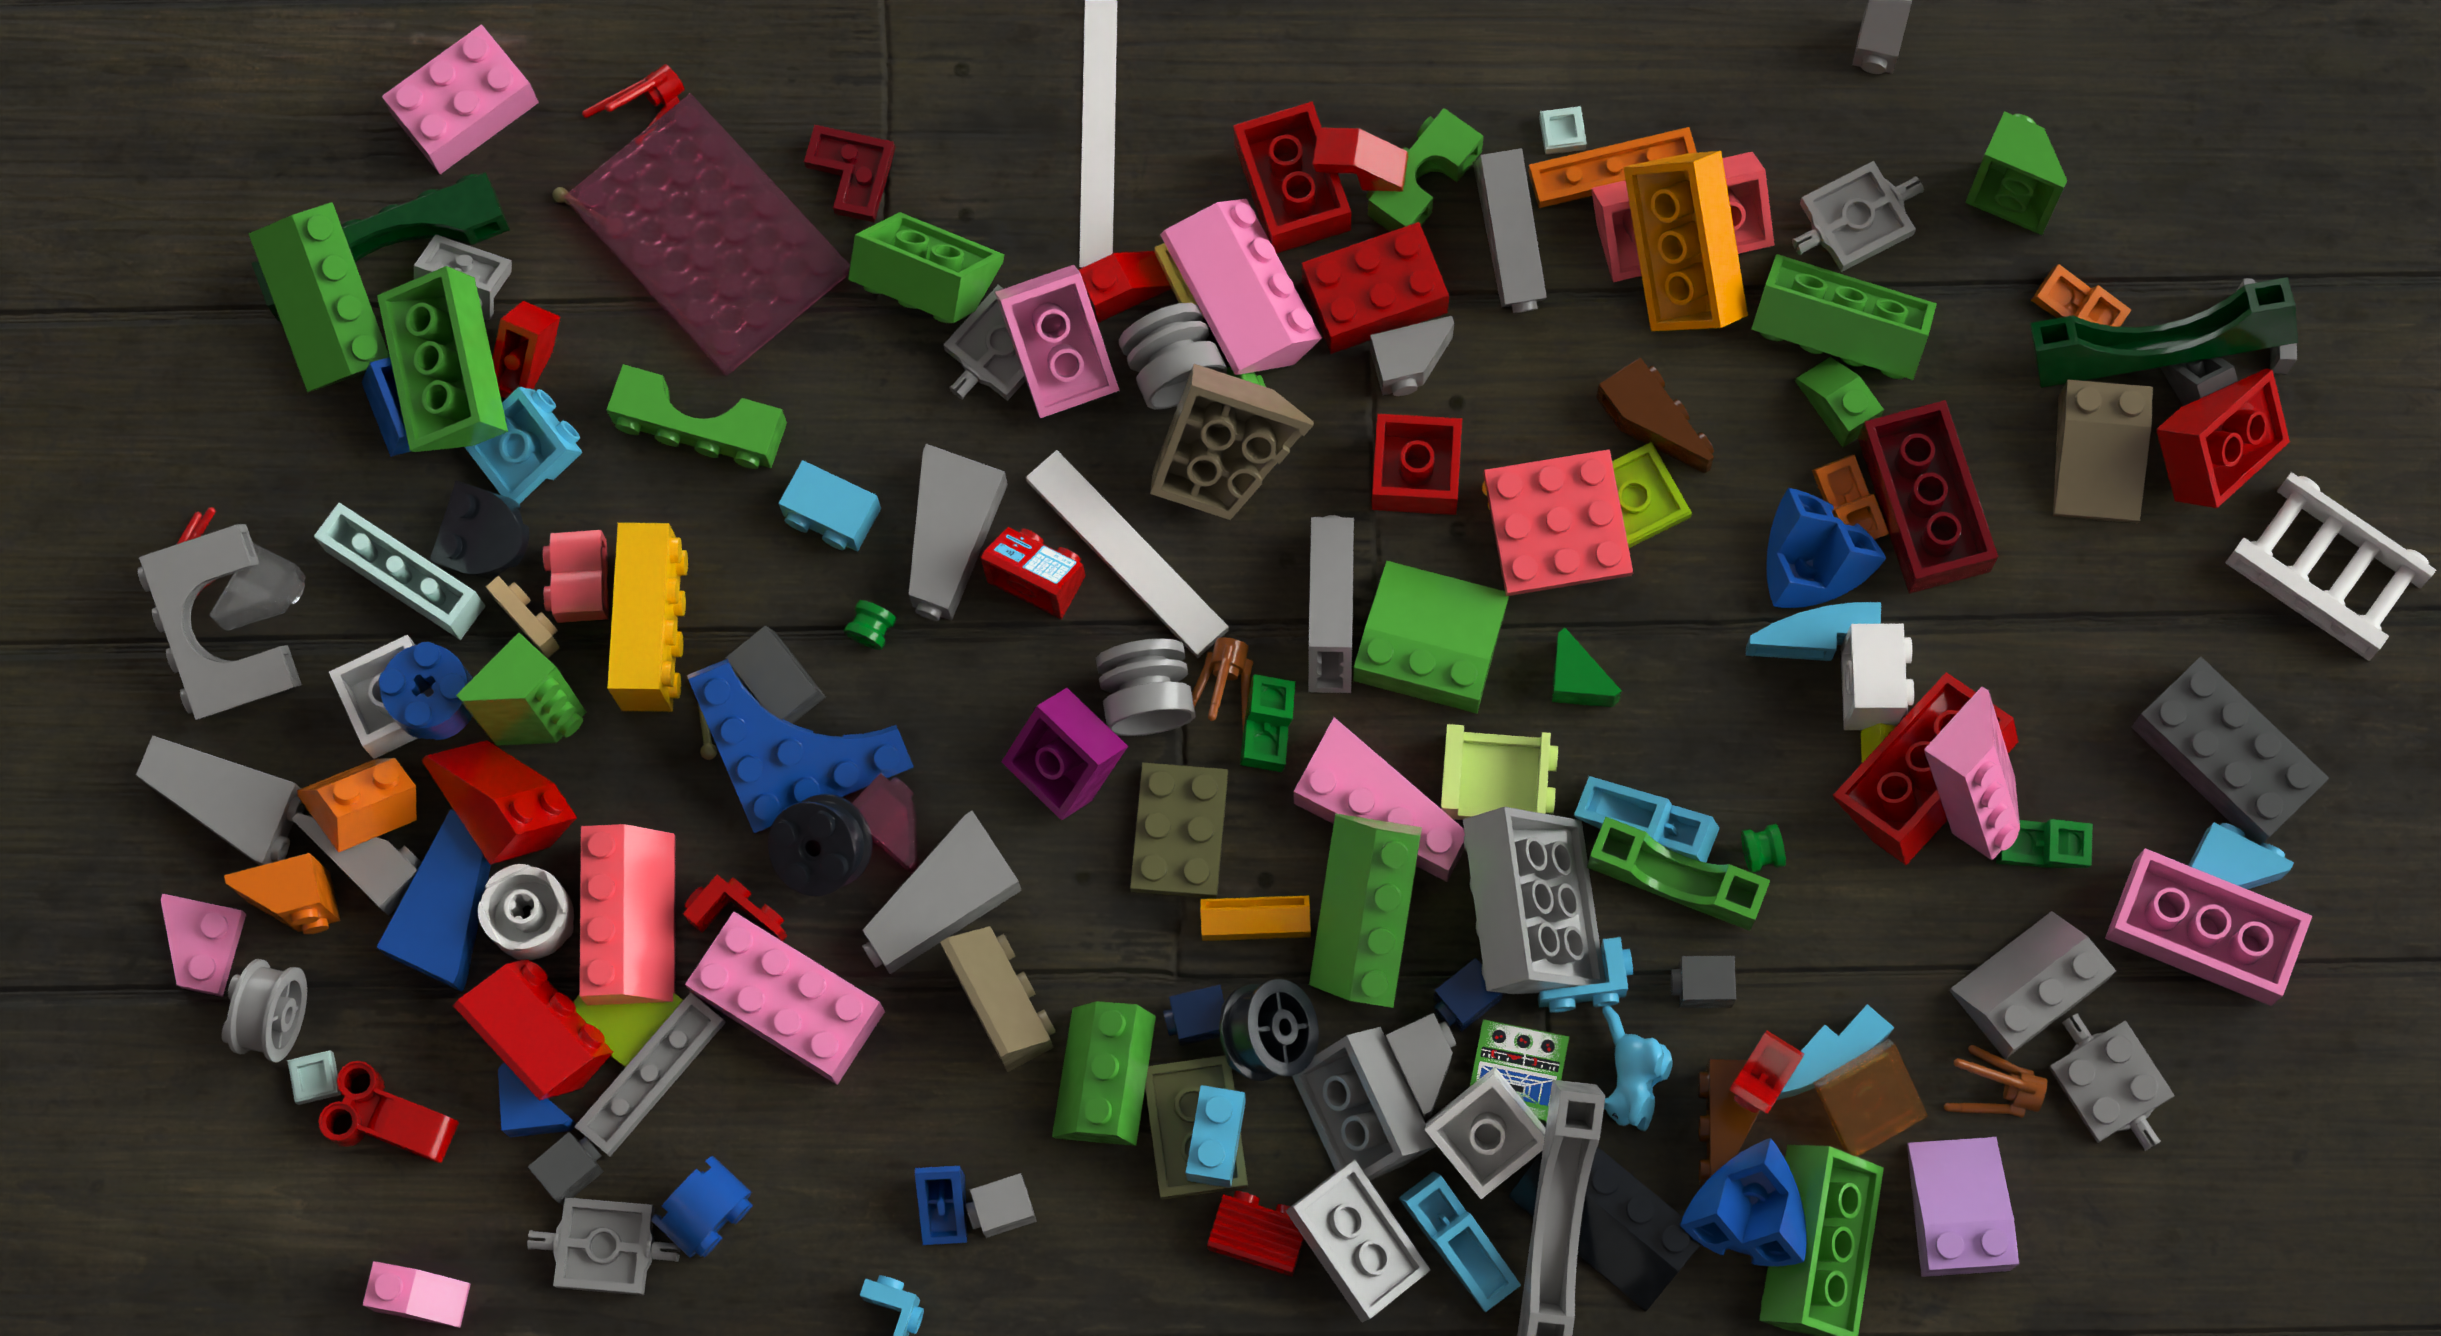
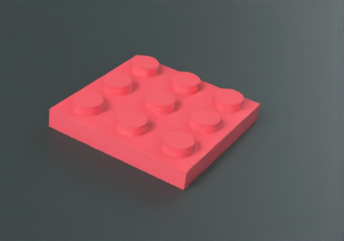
M1610 449L1484 470V481L1506 596L1632 576L1633 568Z

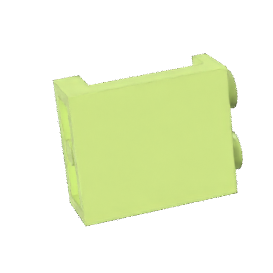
M1447 724L1441 809L1452 819L1458 820L1502 807L1554 814L1555 788L1547 786L1548 771L1556 772L1558 746L1550 745L1551 733L1542 732L1539 738L1464 732V725Z

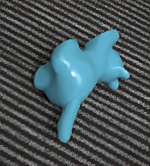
M1604 1006L1602 1012L1616 1046L1615 1065L1617 1071V1087L1608 1098H1605L1604 1109L1618 1125L1626 1126L1631 1124L1637 1126L1641 1131H1646L1652 1120L1655 1107L1653 1086L1658 1082L1668 1079L1673 1065L1671 1053L1665 1045L1659 1044L1654 1038L1644 1039L1636 1034H1625L1619 1015L1610 1006Z

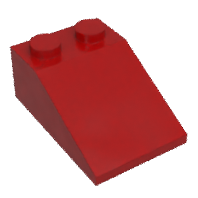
M2263 369L2181 407L2156 429L2174 500L2176 502L2218 508L2290 442L2272 369Z
M488 740L426 755L422 759L423 764L489 864L551 847L577 819V816L555 783Z

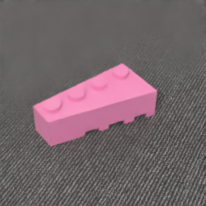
M1334 717L1294 790V804L1333 824L1335 814L1422 827L1416 866L1447 882L1465 849L1464 828Z

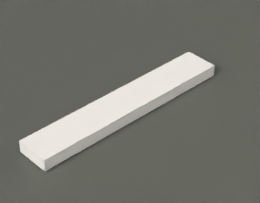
M1058 450L1026 476L1027 483L1197 658L1215 644L1217 638H1221L1229 631V626Z

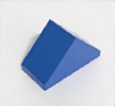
M505 1063L498 1068L501 1131L507 1136H529L566 1132L574 1129L577 1123L549 1099L539 1101Z
M961 1167L915 1168L923 1245L967 1243L965 1174Z

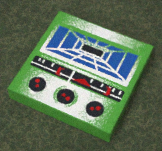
M1483 1019L1470 1086L1496 1067L1539 1121L1547 1123L1552 1080H1561L1569 1036Z

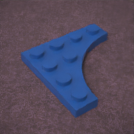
M728 658L687 675L754 833L772 826L777 816L783 810L811 796L832 794L843 797L913 768L896 725L878 731L842 735V737L816 734L812 730L799 727L784 719L781 720L762 707L743 686Z

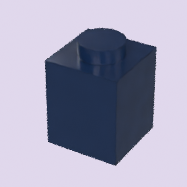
M1475 958L1435 990L1434 1000L1437 1004L1433 1008L1441 1020L1445 1021L1449 1027L1455 1024L1462 1032L1500 1002L1503 993L1486 990V983L1482 975V965Z
M1221 985L1169 996L1171 1009L1164 1010L1163 1013L1169 1036L1178 1034L1180 1046L1220 1037L1219 1022L1221 1006L1224 1003Z

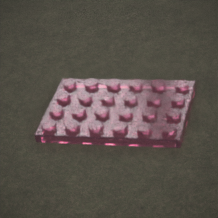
M691 93L564 196L572 209L725 376L729 375L849 275L850 264Z

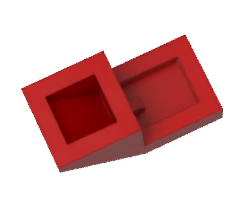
M1318 128L1313 159L1315 172L1355 173L1358 176L1362 190L1403 192L1408 161L1406 150L1358 128Z

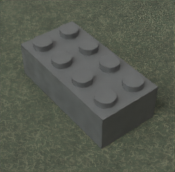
M2202 657L2198 658L2143 711L2131 726L2231 824L2241 829L2247 839L2258 845L2264 843L2329 779L2324 772Z

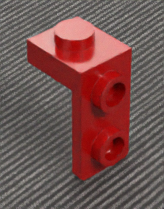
M716 875L705 889L702 886L697 888L685 903L687 909L683 913L684 917L701 933L706 930L731 901L774 937L782 942L787 937L786 932L781 927L785 920L768 905L764 904L759 909L750 902L748 898L752 893L733 877L726 882L719 875Z
M1766 1030L1743 1069L1729 1088L1731 1092L1736 1094L1734 1100L1753 1113H1758L1761 1110L1768 1114L1805 1054Z

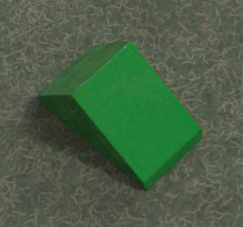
M1563 628L1558 632L1556 642L1552 702L1613 707L1619 702L1622 690L1566 628Z

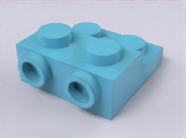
M518 387L502 402L508 432L475 446L465 447L502 496L513 499L518 504L530 495L545 479L554 480L583 453L576 444L580 436L575 428L566 421L559 422L552 413L556 408L552 398L540 389L535 391L523 387Z

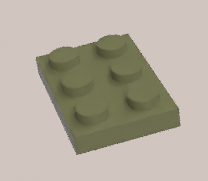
M1142 762L1130 886L1131 892L1217 899L1228 769Z
M1226 1055L1148 1066L1145 1089L1161 1200L1248 1188L1241 1132L1231 1188L1187 1181L1186 1167L1200 1086L1235 1091L1232 1068L1227 1063Z

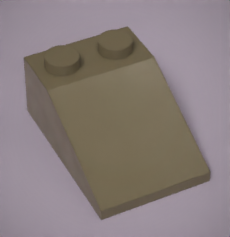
M2079 380L2066 381L2058 397L2053 516L2139 523L2152 425L2153 387Z

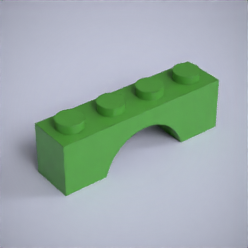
M624 364L607 407V412L613 424L624 433L639 435L640 431L655 435V439L663 444L674 447L679 446V443L694 446L695 451L712 458H717L719 454L733 457L737 464L750 469H758L759 465L772 468L787 425L782 409L741 398L728 412L714 418L699 419L687 416L670 403L669 388L663 375Z
M1609 817L1604 819L1587 865L1589 869L1749 931L1756 920L1770 883L1769 879L1730 864L1716 865L1705 863L1676 853L1656 842L1647 832Z

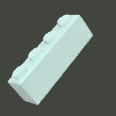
M341 503L337 504L314 535L315 539L327 553L460 640L485 608V604L476 591Z

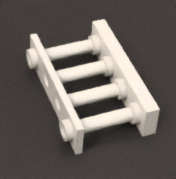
M2291 472L2277 491L2287 500L2257 541L2250 542L2243 538L2225 563L2370 661L2389 637L2381 631L2380 624L2411 582L2421 589L2433 576L2436 569L2428 565V560L2421 553L2412 549L2406 550L2320 492L2319 486L2314 481L2304 476L2298 477ZM2301 509L2321 521L2323 525L2293 566H2285L2273 557L2271 551ZM2339 533L2358 546L2359 549L2330 590L2322 591L2309 582L2307 575ZM2373 558H2376L2396 573L2366 615L2359 616L2345 606L2344 599Z

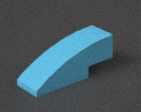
M1853 602L1829 605L1794 614L1750 635L1746 646V656L1831 661L1837 645H1842L1851 624H1881V602Z
M1591 776L1587 780L1574 813L1577 819L1601 829L1605 817H1609L1647 832L1656 842L1676 853L1705 863L1708 860L1719 831V826L1712 816L1674 806L1667 798Z
M1868 1004L1839 1036L1828 1026L1824 1025L1801 1050L1805 1055L1777 1100L1811 1090L1845 1073L1867 1057L1889 1036L1894 1027Z
M1433 1171L1399 1197V1200L1428 1240L1485 1312L1521 1286L1471 1213L1465 1210L1441 1175Z

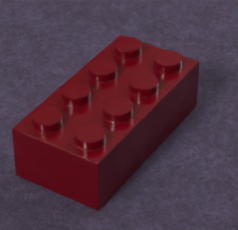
M1946 400L1864 421L1858 441L1908 593L1991 572L1998 559V554Z

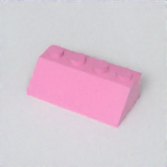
M1247 199L1217 202L1165 229L1160 234L1235 375L1295 365L1322 339L1311 315L1303 304L1292 280L1289 278Z
M1981 687L1924 749L1952 834L1993 860L2001 850L2005 851L2013 845L2020 830L2013 768L1989 690Z

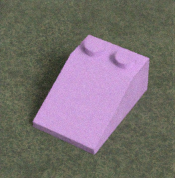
M1997 1137L1907 1143L1921 1277L2011 1271L2019 1265L2014 1217Z

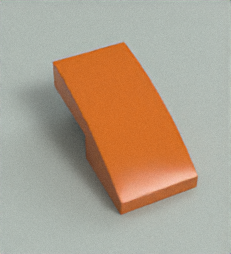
M2059 264L2051 269L2031 299L2032 302L2056 318L2073 315L2089 322L2114 327H2121L2131 312L2129 307L2102 287L2097 285L2094 288H2090Z
M1848 455L1812 470L1823 500L1834 506L1832 512L1834 517L1841 519L1846 525L1854 526L1856 523L1860 524L1874 540L1889 534L1875 495L1869 494L1855 455Z

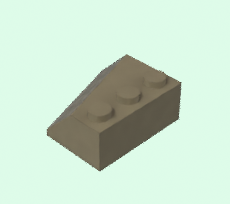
M1193 364L1153 469L1150 494L1231 520L1262 485V480L1277 463L1280 464L1290 453V448L1302 435L1305 436L1313 427L1314 422L1273 389Z

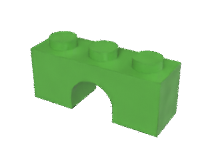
M1445 108L1442 109L1435 119L1430 116L1425 120L1417 133L1419 139L1410 149L1407 147L1403 148L1408 153L1403 192L1368 191L1367 193L1368 216L1390 232L1420 222L1422 226L1432 214L1433 197L1422 190L1417 184V180L1422 175L1428 172H1441L1458 182L1482 153L1483 135Z

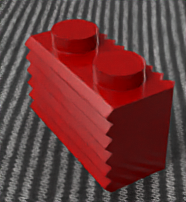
M1235 1191L1233 1197L1223 1194L1207 1243L1208 1250L1293 1277L1304 1237L1286 1213L1290 1206L1277 1204L1276 1210L1259 1206L1260 1198L1249 1193Z

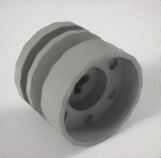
M1178 303L1149 313L1129 326L1119 338V346L1123 354L1128 356L1127 362L1130 369L1139 372L1136 380L1147 406L1154 410L1178 406L1193 364L1227 374L1226 364L1217 345L1211 341H1206L1209 337V328L1206 323L1202 322L1203 318L1199 307L1193 303Z
M1164 638L1133 641L1114 646L1101 652L1096 657L1098 673L1102 674L1099 678L1101 690L1113 693L1103 700L1106 724L1116 735L1141 736L1161 733L1188 724L1196 717L1191 686L1178 682L1188 675L1187 664L1182 662L1185 659L1182 642Z

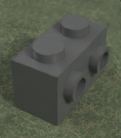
M767 626L761 628L725 657L726 659L728 658L743 686L747 690H751L762 707L781 720L784 719L792 724L795 723L826 697L777 633Z

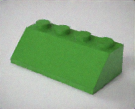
M333 202L291 215L248 234L307 393L364 374L370 362L390 357Z
M1776 254L1751 330L1760 332L1764 338L1772 341L1786 340L1799 344L1802 349L1810 353L1821 354L1825 352L1838 356L1843 362L1852 366L1866 365L1879 369L1890 378L1903 379L1905 377L1913 380L1929 336L1937 303Z
M445 266L377 295L410 451L421 452L475 446L508 432L475 277Z
M520 633L456 695L489 739L497 746L557 743L563 736L569 737L574 734L583 723L582 717L587 713L557 667Z
M1335 814L1309 981L1310 986L1349 1001L1394 1007L1422 827Z
M1787 1145L1785 1160L1795 1179L1804 1209L1807 1232L1806 1255L1802 1263L1786 1266H1768L1759 1321L1785 1330L1815 1336H1858L1884 1167L1830 1146Z

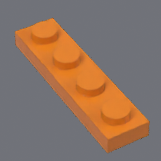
M1690 127L1530 164L1528 172L1538 207L1543 208L1592 196L1591 188L1625 181L1623 167L1687 153H1697Z

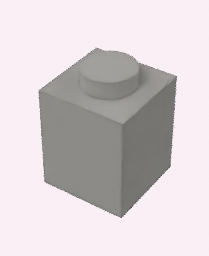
M1021 1173L970 1189L973 1202L966 1204L973 1229L981 1227L986 1238L1037 1222Z

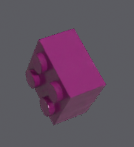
M1066 688L1037 705L1001 762L1059 819L1063 820L1093 800L1128 745Z

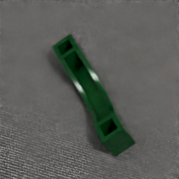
M486 172L479 175L469 174L463 176L454 185L441 190H427L421 193L415 200L402 205H388L374 216L363 220H350L341 225L355 262L382 247L406 240L433 238L435 234L457 242L474 245L510 231L495 190ZM255 261L251 264L267 307L277 321H279L280 318L259 262Z
M2288 277L2246 284L2230 297L2208 310L2186 319L2162 325L2114 327L2089 322L2073 315L2030 323L2035 362L2041 388L2062 385L2067 380L2083 381L2298 343L2296 305Z

